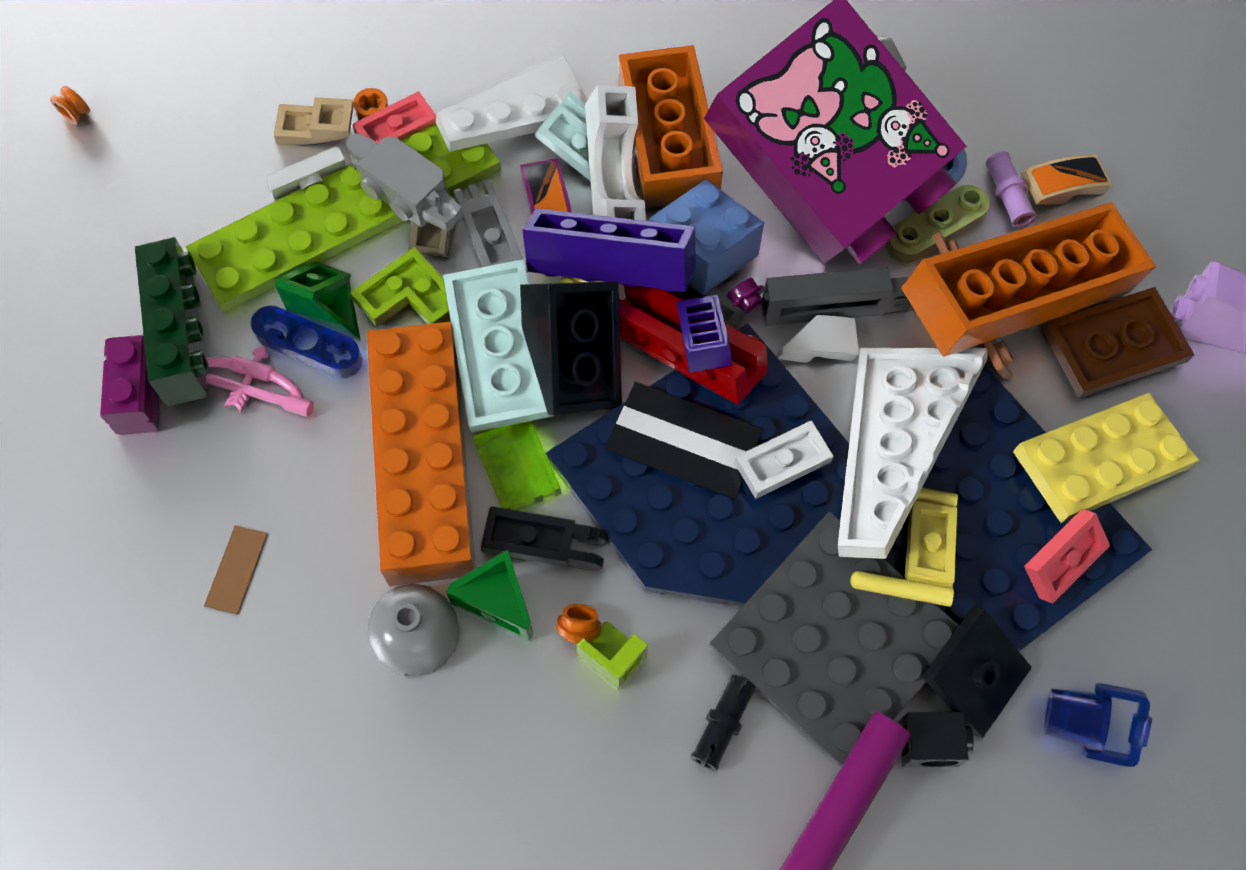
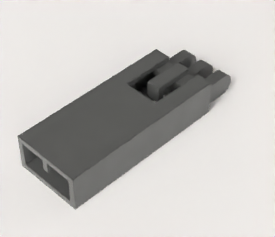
M883 267L766 278L762 297L763 302L761 303L765 326L810 322L816 315L856 318L884 315L886 312L906 311L910 308L911 304L901 287L909 277L891 278L889 268Z

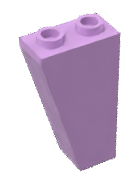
M1211 261L1200 276L1195 275L1188 291L1184 296L1176 298L1171 312L1185 339L1246 353V274L1221 263Z

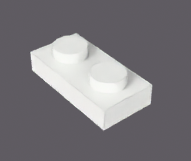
M811 420L736 456L735 465L753 496L757 499L831 463L833 454Z

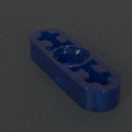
M277 306L262 307L251 318V328L257 340L270 349L337 378H349L355 375L362 367L363 358L357 343L345 335ZM277 321L282 330L270 328L266 332L264 326L266 324L273 325ZM313 334L318 337L316 345L311 349L301 350L296 347V342L302 335ZM327 345L331 352L343 356L348 351L350 359H342L337 363L334 355L326 351Z

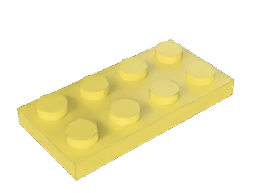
M1150 393L1021 442L1013 451L1060 523L1071 520L1081 509L1088 511L1097 509L1186 471L1199 461Z

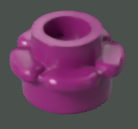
M748 278L732 288L726 297L733 302L732 305L734 307L738 306L747 314L763 302L760 294L764 292V286H758L753 278Z

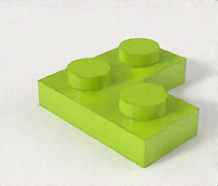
M415 247L350 292L352 300L376 327L408 304L427 324L447 322L450 319L444 278Z

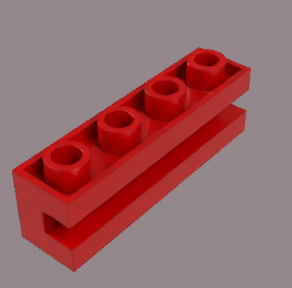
M624 286L626 298L624 300L619 299L620 339L737 405L768 372L766 345L756 336L744 334L729 326L724 320L730 345L732 365L689 373L676 303L677 301L687 299H679L658 288ZM709 318V319H704V320H698V321H692V322H689V324H691V323H697V322H702V321H708V320H714V318ZM715 328V329H710V330L692 332L691 334L700 333V332H706V331H712V330H716V328ZM718 339L708 340V341H702V342H696V343H693V345H694V344L705 343V342L717 341Z

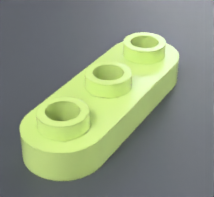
M973 185L960 186L938 199L919 215L916 212L892 226L897 234L886 243L887 252L895 260L904 263L914 262L938 248L932 236L936 232L940 231L949 241L976 226L984 219L990 205L987 194L982 189ZM934 217H940L944 222L937 221ZM903 235H909L914 240H908Z

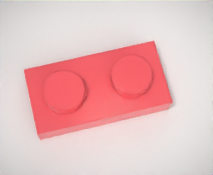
M418 91L353 123L352 126L354 133L365 134V137H369L378 144L386 137H396L399 140H403L435 124L436 114Z
M1081 509L1024 566L1040 599L1053 604L1110 547L1097 514Z

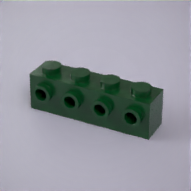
M175 237L135 246L148 382L167 407L208 397L206 375L209 374V366L202 349V341L205 340V334L198 317L197 308L201 306L194 284L193 275H196V266L190 251L184 252Z

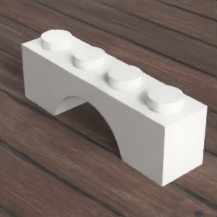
M596 85L585 104L593 215L646 221L645 200H641L637 196L632 176V151L638 127L635 87Z

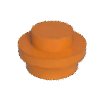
M571 604L566 606L562 614L557 618L556 629L567 641L578 644L582 638L587 642L597 638L600 635L601 622L594 608L583 604Z

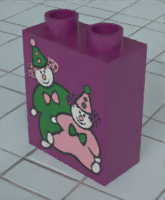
M833 0L722 89L714 98L704 117L707 124L823 264L827 263L845 248L858 264H861L897 234L884 216L904 199L918 215L940 199L957 184L943 166L967 147L847 0Z

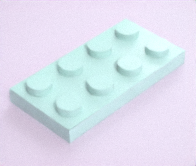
M524 259L444 274L443 278L468 426L471 433L553 417L554 415L547 413L521 325L520 284H529Z

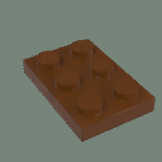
M1156 287L1047 321L1041 329L1078 399L1187 363L1195 355Z

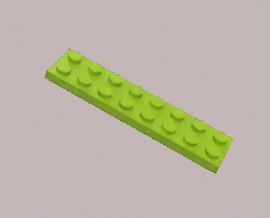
M436 123L401 140L443 170L445 185L450 197L454 195L453 190L458 188L464 190L468 188V185L476 184L501 171L500 161L487 143L449 152ZM349 164L323 177V182L310 185L303 191L299 189L185 247L192 254L195 265L223 313L274 288L277 278L313 262L323 263L404 220L400 219L392 211L389 204L380 198L374 200L363 190L360 184L362 181L360 173Z

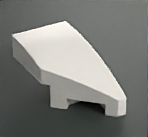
M816 315L777 353V358L802 363H809L816 356L853 361L859 356L855 318Z

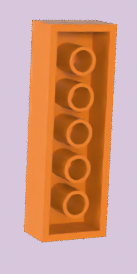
M1110 202L923 259L901 289L940 353L945 357L1128 294L1157 266L1116 207Z
M451 322L368 330L367 344L380 571L389 586L461 578L476 569L459 370Z

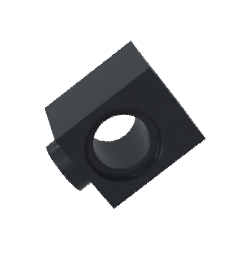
M907 712L898 721L899 725L912 734L901 753L902 767H959L969 760L968 754L973 752V732L970 726H965L964 712Z

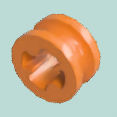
M63 86L60 89L61 95H53L50 98V102L65 119L77 125L80 122L79 116L81 114L88 115L91 112L90 108L74 90L68 86Z
M376 88L361 90L356 94L353 101L358 120L388 106L385 93Z

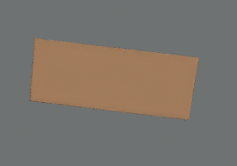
M234 526L204 607L238 614L267 533Z

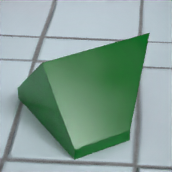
M313 262L276 279L275 287L288 315L361 341L354 302L350 295L351 274L318 262Z
M508 550L450 583L446 593L452 605L530 641L533 635L531 621Z

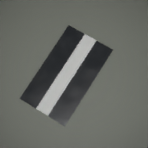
M635 381L605 450L735 499L743 480L741 473L735 465V458L756 447L763 429Z

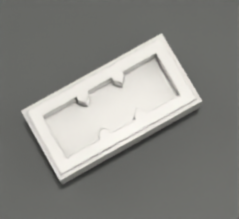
M335 146L267 175L266 181L274 199L299 188L303 191L310 185L323 182V177L345 167V159L340 148Z

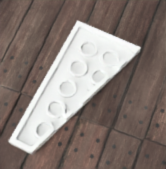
M860 348L838 538L839 557L886 559L987 361L988 348H968L945 357L942 356L938 348Z

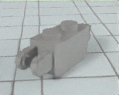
M355 133L348 136L345 146L347 153L349 152L352 155L350 158L351 165L360 173L362 179L360 182L361 187L374 200L382 199L390 205L392 211L404 221L409 219L421 228L429 222L448 232L462 219V207L448 195L443 170L396 137L383 138L377 144L369 137H365V134Z

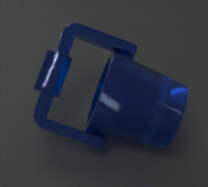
M1096 683L1094 692L1051 688L1045 710L1044 734L1083 746L1082 755L1086 758L1133 767L1140 760L1142 747H1147L1153 720L1149 716L1150 702L1147 695L1142 691L1103 683ZM1111 697L1138 702L1137 711L1132 717L1128 742L1130 743L1128 754L1104 749L1110 726Z

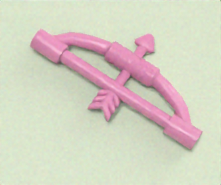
M261 345L252 351V354L255 356L252 361L239 356L234 358L206 357L209 367L231 368L232 372L245 375L242 383L210 373L206 375L208 384L232 391L224 405L225 408L235 405L241 413L248 401V396L283 406V409L306 417L311 415L314 402L304 399L300 388L285 375L276 371L273 366L260 363L262 358H268L265 345ZM253 378L266 382L273 381L291 394L283 396L250 386Z

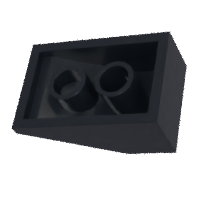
M619 282L520 284L522 330L547 413L549 415L605 410L614 409L621 405Z

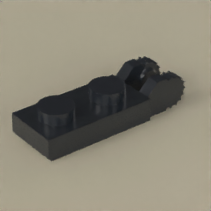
M492 506L489 508L480 548L483 553L499 555L508 550L512 558L565 567L569 564L580 569L599 571L603 568V557L594 553L572 550V541L576 539L582 543L604 545L608 541V532L597 527L575 524V520Z

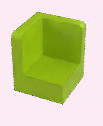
M604 622L601 625L600 635L597 638L588 642L582 638L576 645L577 656L618 690L646 658L648 652V644L635 633L628 638L609 622Z

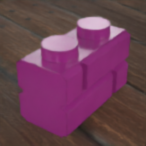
M136 335L105 339L104 356L106 360L103 364L100 417L109 424V427L115 434L127 435L158 431L160 397L148 382L144 336Z

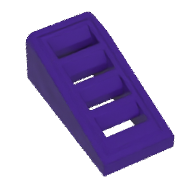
M718 294L677 301L689 373L731 366L730 345ZM714 318V320H708V321H702V322H697V323H691V324H689V322H692V321H698V320H704V319ZM715 328H716V330H712V331H706V332H700V333L691 334L692 332H698V331H704V330H710V329H715ZM718 339L717 341H711V342H705V343H700V344H694V345H693V343H696V342H702V341H708V340Z

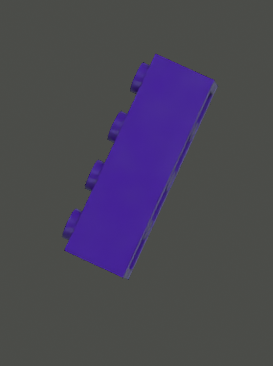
M536 208L522 229L527 272L541 273L549 277L580 278L588 282H619V284L627 287H651L666 292H686L696 270L695 226Z

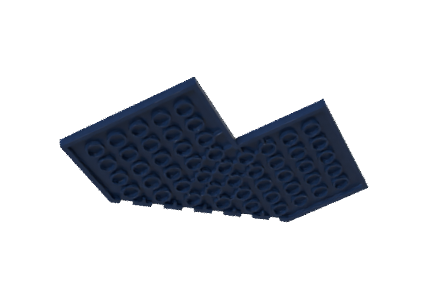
M748 323L737 329L744 334L756 336L765 344ZM767 345L768 372L739 405L677 370L667 374L649 387L762 428L763 430L756 447L812 420L833 454L831 463L757 499H755L743 478L735 499L605 450L625 402L546 452L547 461L596 527L608 532L607 542L645 592L656 594L666 592L689 596L688 599L724 604L726 602L745 605L828 512H831L837 519L841 520L849 442ZM984 365L922 487L958 494L953 602L951 607L935 605L958 625H960L973 606L985 608L1020 652L1142 559L1152 548L1111 503L1094 509L1091 512L1097 514L1110 547L1053 604L1038 597L1024 566L1070 520L1060 523L1013 453L1014 449L1021 442L1046 432ZM909 514L886 559H884L903 577H905Z

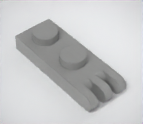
M491 179L482 181L483 189L486 193L480 195L475 183L468 185L471 198L465 200L461 188L453 190L455 201L462 207V218L481 266L486 267L522 260L523 256Z

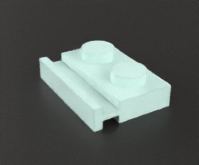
M570 91L562 103L556 107L539 127L535 137L591 182L585 103Z

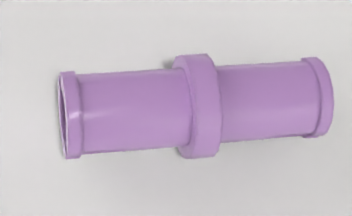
M1002 151L993 154L987 159L986 166L990 170L996 185L995 195L997 200L1004 203L1014 228H1023L1032 224L1036 220L1037 215L1027 197V184L1025 180L1018 176L1008 152Z

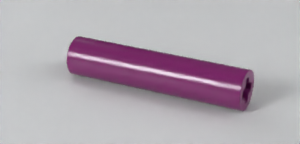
M877 711L873 713L779 870L833 869L910 740L912 734L907 729Z

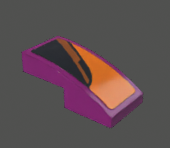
M558 158L520 165L531 216L536 208L572 212Z

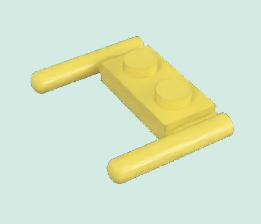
M927 488L921 489L909 512L905 580L855 571L850 579L851 586L858 590L951 607L954 597L956 505L958 494Z

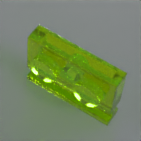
M532 421L498 427L472 437L500 508L519 511L544 501L543 498L553 494L555 496L561 494V487Z

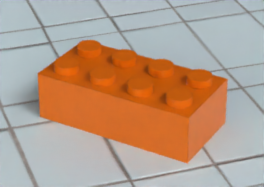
M694 45L620 54L619 86H632L636 90L638 127L634 137L632 154L641 199L645 200V208L667 206L705 179L721 190L723 169L714 131L704 120L709 108Z

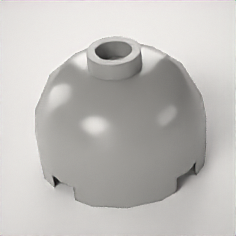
M414 583L397 586L382 595L371 611L368 622L370 646L381 664L395 674L404 676L405 674L427 675L445 665L456 650L459 625L456 612L447 598L430 586Z

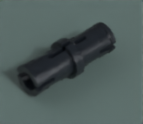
M730 675L715 710H709L706 716V720L709 723L695 751L690 756L693 761L700 765L711 748L712 751L704 767L712 771L718 770L732 736L739 734L742 728L739 721L753 693L757 689L752 682L747 681L737 697L736 693L744 679L737 675Z

